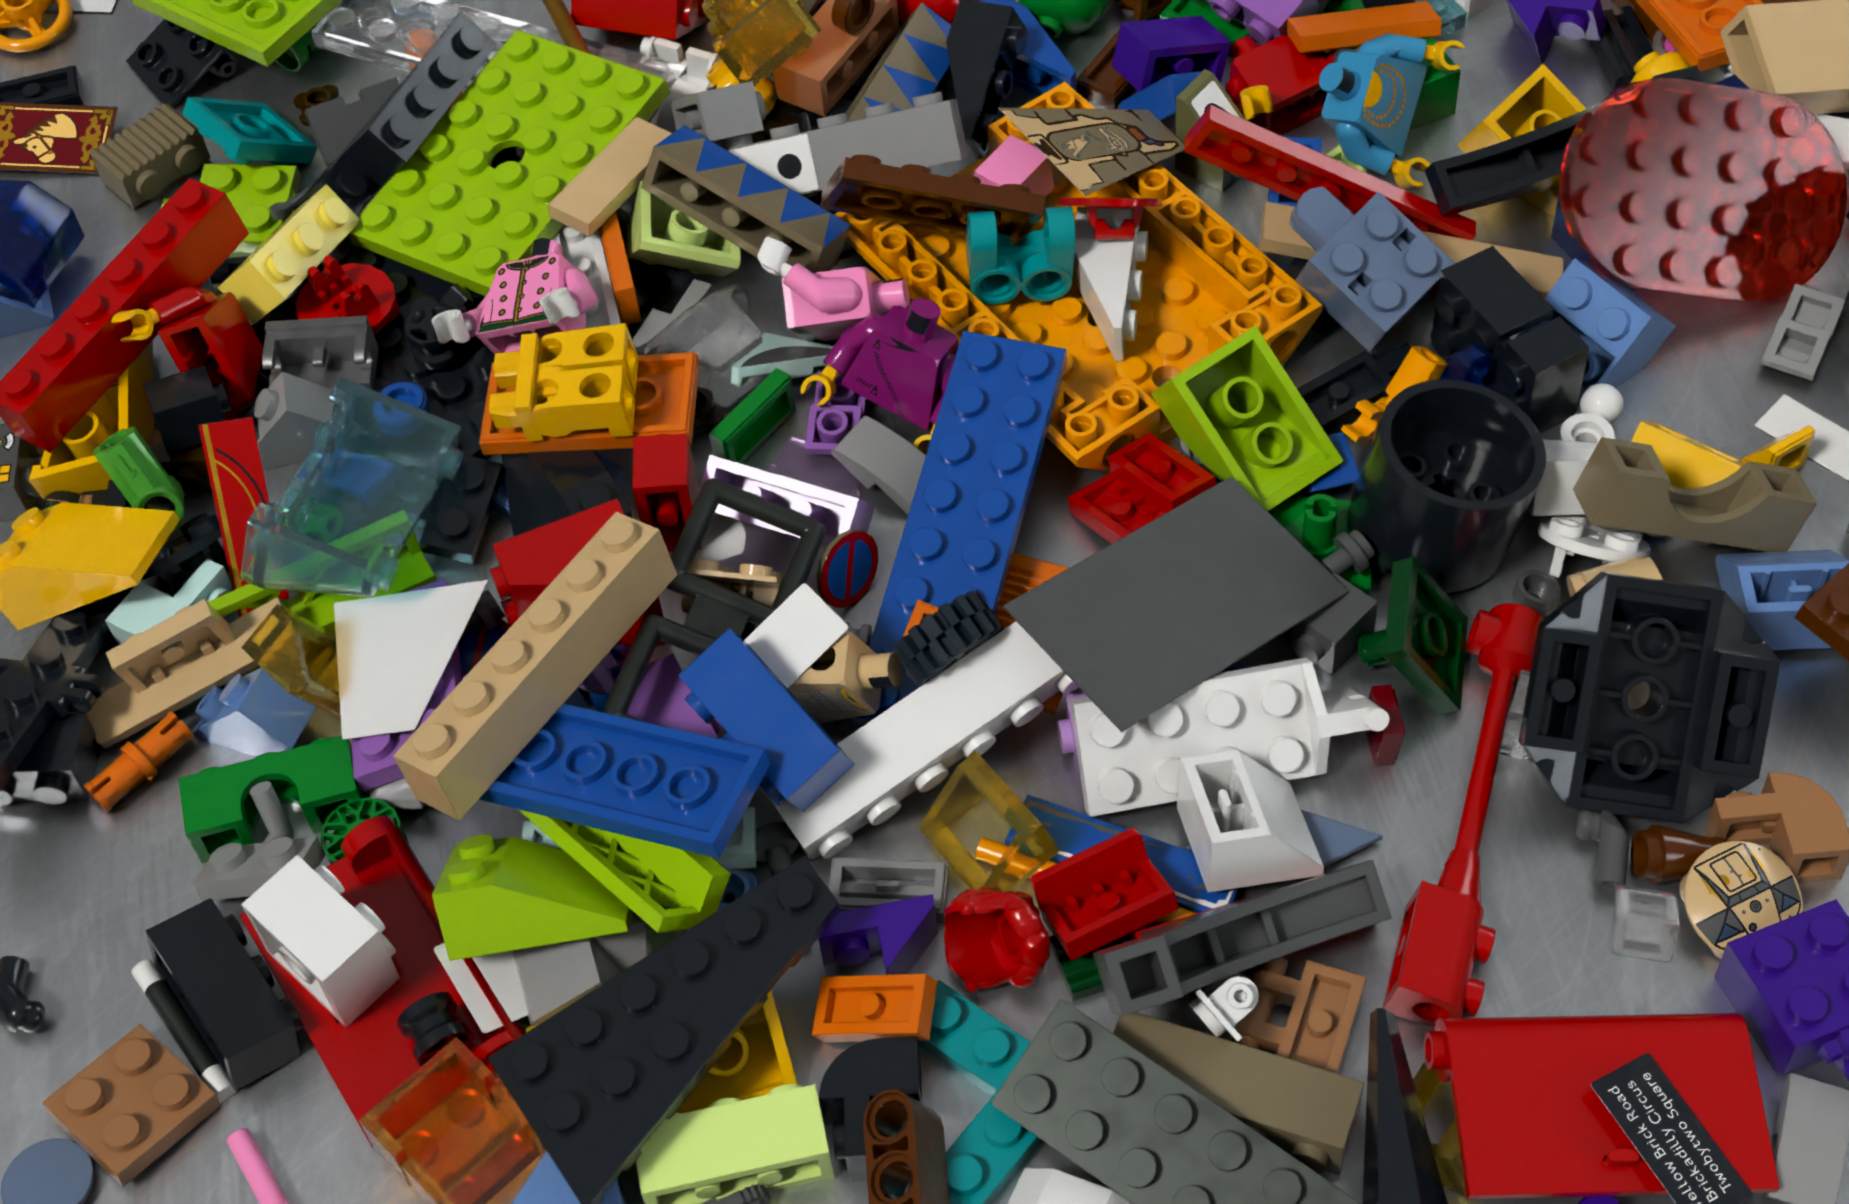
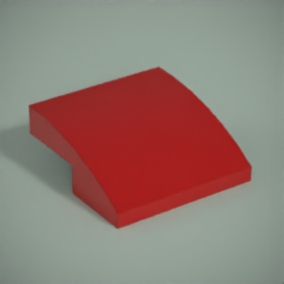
M1149 432L1108 455L1110 473L1070 495L1068 503L1070 513L1112 544L1215 486L1216 479L1214 475Z

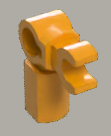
M1412 346L1385 390L1389 396L1382 397L1376 403H1371L1367 399L1358 401L1355 408L1361 412L1360 417L1353 424L1343 425L1341 431L1358 445L1373 440L1382 414L1389 402L1398 393L1412 385L1425 381L1439 380L1447 367L1446 362L1425 347Z

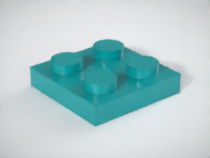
M187 97L182 114L198 127V132L202 136L214 140L225 150L224 154L229 159L242 164H251L253 160L269 161L275 165H291V163L312 164L317 146L265 103Z

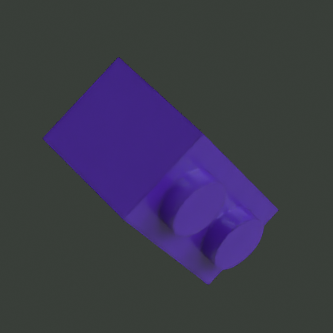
M1202 16L1123 22L1120 25L1112 67L1138 92L1168 75L1202 72L1204 69L1213 72L1221 83L1231 41Z

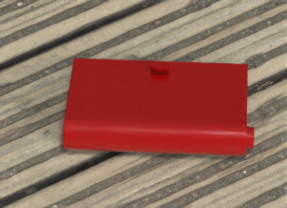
M385 815L370 818L354 827L345 836L341 844L345 857L326 867L345 888V891L341 894L344 899L353 907L363 902L383 922L386 929L381 933L396 950L391 959L400 976L388 990L349 1026L345 1027L266 951L246 912L240 915L283 993L296 1008L302 1021V1026L372 1148L492 1076L499 1078L488 1057L525 1034L517 1020L514 1022L510 1020L471 957L463 960L503 1024L502 1027L489 1033H483L434 952L436 946L444 943L432 898L435 886L393 818ZM449 992L457 1004L455 1015L458 1021L465 1022L474 1035L473 1041L466 1050L452 1060L439 1066L423 1068L418 1065L413 1056L414 1042L412 1039L405 1038L397 1026V1019L409 1005L420 998L432 993Z
M1739 1013L1439 1018L1436 1021L1434 1031H1427L1425 1034L1424 1056L1427 1068L1429 1070H1436L1441 1082H1451L1467 1199L1669 1195L1591 1087L1592 1082L1645 1053L1651 1055L1752 1193L1777 1192L1780 1186L1749 1031L1743 1016Z

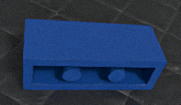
M731 628L678 675L692 691L685 697L686 702L707 724L715 718L727 731L720 739L766 750L771 764L759 786L778 806H781L787 800L804 812L855 765L748 643Z

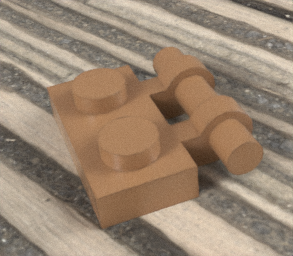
M1283 956L1262 963L1261 970L1254 972L1251 977V981L1258 990V1002L1254 1009L1235 1026V1030L1241 1035L1242 1039L1237 1042L1232 1036V1042L1339 1074L1364 993L1366 977L1307 960L1301 980L1284 976L1288 961ZM1284 1004L1292 1007L1285 1028L1269 1023L1274 1006Z

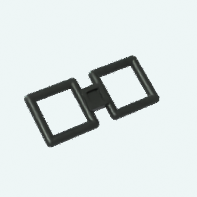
M711 478L706 480L700 489L671 555L677 576L666 587L669 590L694 599L684 625H681L657 614H649L644 617L602 712L639 720L627 715V711L659 640L700 656L729 628L741 637L747 622L759 626L801 584L806 583L826 534L825 525L821 521L718 479ZM718 504L800 537L772 607L688 573ZM721 727L717 738L719 739L727 733L723 727Z

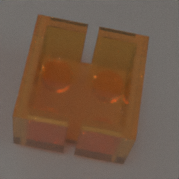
M457 1037L359 1120L375 1151L409 1187H414L417 1195L425 1204H486L545 1151L542 1143L501 1081L496 1083L492 1072Z

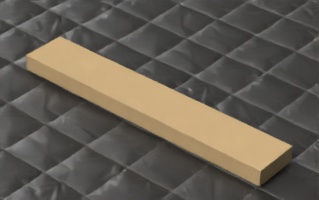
M1265 202L1261 213L1259 251L1309 260L1317 252L1290 226L1289 221L1294 206ZM1422 231L1455 263L1494 246L1543 299H1545L1564 273L1562 257Z

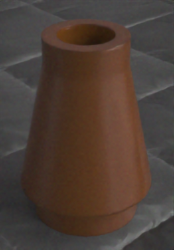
M1652 824L1647 830L1636 831L1631 842V864L1634 874L1638 878H1648L1652 884L1682 879L1702 853L1715 845L1724 843V840L1721 837H1706Z

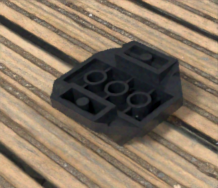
M1601 571L1538 625L1518 741L1559 801L1566 807L1598 812L1604 810L1619 815L1684 823L1712 807L1715 798H1723L1732 791H1739L1759 779L1781 661L1767 643L1760 638L1726 591L1707 586ZM1641 682H1647L1650 688L1647 702L1640 708L1630 709L1628 705L1630 690Z

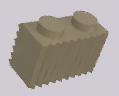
M162 103L160 109L154 108L153 113H147L145 119L139 118L137 123H131L130 128H123L122 133H116L114 139L108 138L106 144L100 143L98 149L92 148L90 153L103 183L111 191L113 190L116 195H119L122 200L124 199L132 209L147 199L156 198L165 187L185 174L197 171L203 162L211 158L203 136L198 132V128L167 103Z

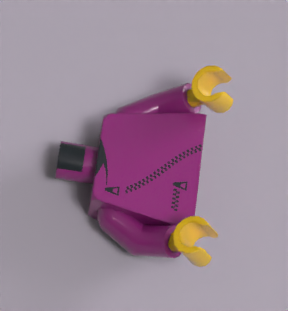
M917 298L911 302L909 309L902 306H893L884 317L870 315L846 329L823 362L826 364V367L823 371L811 375L803 381L801 394L804 395L809 390L813 381H820L825 385L826 394L817 406L826 404L836 393L834 381L840 374L843 376L841 385L926 431L933 424L930 434L918 437L913 443L917 449L924 453L925 446L931 440L959 341L955 334L936 325L941 310L933 301Z

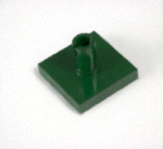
M1414 557L1395 561L1392 567L1386 629L1372 633H1363L1359 636L1358 651L1360 658L1364 664H1367L1369 669L1392 663L1440 715L1461 711L1468 617Z

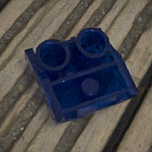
M0 180V283L26 300L25 303L34 308L78 248L85 235L73 209L33 182L27 180Z

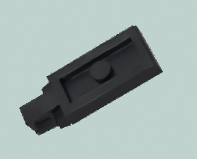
M1407 342L1382 357L1378 353L1370 355L1365 350L1297 388L1327 435L1360 417L1361 412L1355 408L1358 401L1367 399L1371 403H1376L1382 397L1389 396L1385 390L1410 351L1411 346Z

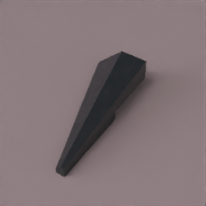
M1376 1008L1370 1014L1362 1204H1448L1395 1015L1386 1009Z

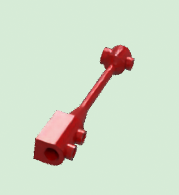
M1500 604L1493 607L1489 612L1480 609L1471 626L1466 643V652L1479 656L1478 665L1480 669L1492 677L1455 848L1447 858L1438 885L1421 881L1405 907L1382 1007L1394 1013L1395 1016L1430 1027H1435L1436 1021L1439 1018H1463V1014L1474 1017L1479 1009L1484 993L1485 982L1471 978L1474 961L1483 964L1487 962L1494 944L1496 930L1482 925L1484 909L1481 906L1480 857L1478 852L1514 683L1528 680L1530 677L1538 625L1543 621L1542 616L1537 611L1521 604Z

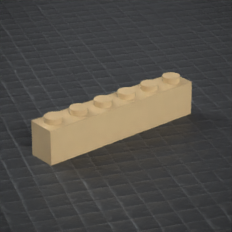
M615 512L393 755V758L417 800L458 821L464 817L677 576L658 528Z

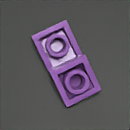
M840 374L834 381L836 384L834 397L821 406L817 405L825 397L826 388L822 382H816L814 404H810L805 441L806 454L832 455L830 452L861 418L867 415L869 400L842 386L843 376Z

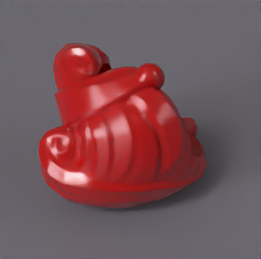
M980 887L978 890L966 889L956 898L952 899L945 908L943 925L945 927L946 962L952 972L964 980V986L969 992L996 987L1007 982L1020 988H1028L1035 983L1037 976L1042 974L1045 962L1050 958V941L1048 932L1039 916V909L1034 906L1032 896L1020 891L1004 892L989 887Z

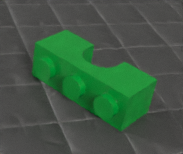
M342 736L317 739L308 745L281 752L263 753L254 759L223 767H209L199 773L178 778L185 835L201 863L208 862L210 855L223 845L229 843H239L241 845L257 843L256 827L261 816L250 795V789L258 783L271 782L281 804L293 803L300 805L314 834L321 832L328 815L339 805L353 799L366 798L365 791L362 790L354 779L352 745L349 739L342 740ZM342 812L341 815H342V817H343L344 820H345V819H346V816H345L344 813ZM337 817L332 822H338L339 818Z

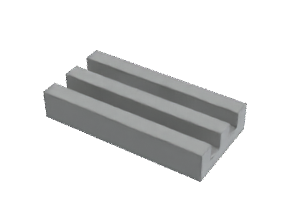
M832 857L828 889L837 899L840 912L932 894L937 923H944V910L948 894L949 864L946 861ZM842 879L934 881V886L900 885L898 881L880 880L876 881V884L842 882Z

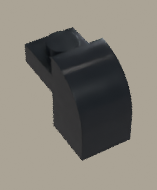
M917 1036L878 1038L855 1044L836 1057L823 1076L819 1090V1102L825 1126L833 1125L835 1160L846 1159L850 1182L867 1181L863 1120L868 1103L876 1094L884 1090L896 1089L923 1104L921 1059Z

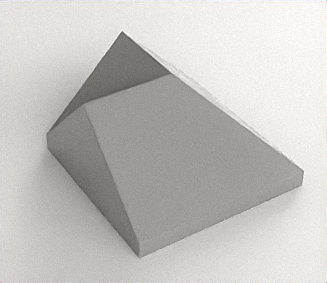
M633 913L628 932L513 950L529 1014L530 1026L543 1023L647 956L645 921L636 913Z

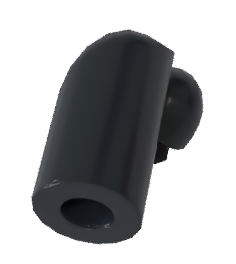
M4 956L0 959V1024L11 1032L20 1029L29 1034L34 1033L40 1028L45 1014V1007L39 1001L27 1000V995L23 992L30 964L20 957Z

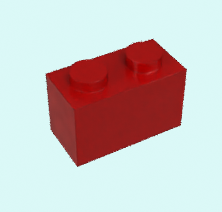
M687 433L633 437L632 489L640 521L660 530L668 552H673L699 492Z

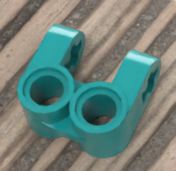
M1071 206L1045 207L1043 229L1024 235L1017 245L1009 236L997 233L994 211L967 213L966 258L970 289L982 303L990 305L1006 303L1014 299L1020 290H1023V293L1032 300L1047 302L1061 298L1070 291L1075 253V223Z

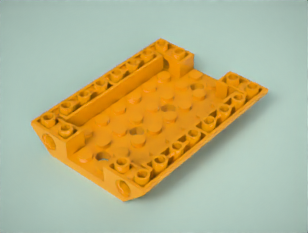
M1065 81L1019 107L1096 109ZM1005 115L988 125L989 154L954 175L967 174L974 176V171L1011 134L1033 146L1035 145ZM1051 162L1054 189L1046 196L1045 207L1064 206L1058 205L1059 197L1162 198V206L1143 207L1139 231H1148L1146 262H1137L1136 270L1143 271L1141 301L1131 302V309L1137 310L1135 341H1126L1123 361H1115L1098 326L1091 325L1095 320L1074 281V277L1072 278L1070 291L1056 300L1047 302L1035 301L1028 298L1023 293V290H1020L1014 299L1006 303L997 305L984 304L970 289L966 258V236L843 212L834 214L851 225L846 242L886 281L900 278L906 279L910 293V304L914 299L925 298L939 306L941 314L936 325L955 334L959 343L963 331L1066 349L1068 360L1046 437L1072 463L1081 468L1110 472L1107 456L1150 432L1165 443L1178 436L1162 412L1161 407L1151 395L1160 388L1155 385L1159 380L1172 379L1255 325L1281 365L1284 366L1321 314L1323 307L1316 298L1295 282L1294 279L1264 253L1259 251L1257 247L1159 163L1084 196ZM1071 206L1074 214V223L1076 220L1077 207L1085 206ZM1044 216L1026 234L1043 229Z

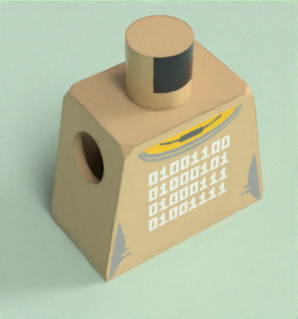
M846 631L788 689L818 723L875 714L880 707L881 689L898 687L901 684L903 667L894 652L876 654L856 635Z

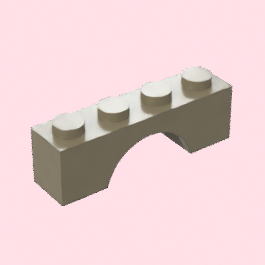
M1601 437L1573 488L1590 525H1595L1605 530L1616 528L1642 532L1657 538L1668 536L1688 539L1703 545L1714 543L1740 547L1749 552L1788 551L1817 505L1798 471L1793 468L1748 461L1735 473L1717 483L1699 488H1679L1670 485V479L1651 445Z

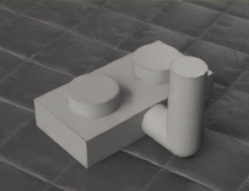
M261 782L250 789V795L269 832L263 843L247 845L229 843L217 848L210 855L209 861L193 883L202 902L210 898L212 900L249 897L296 855L300 856L313 870L320 865L326 854L317 836L293 839L294 830L271 782Z

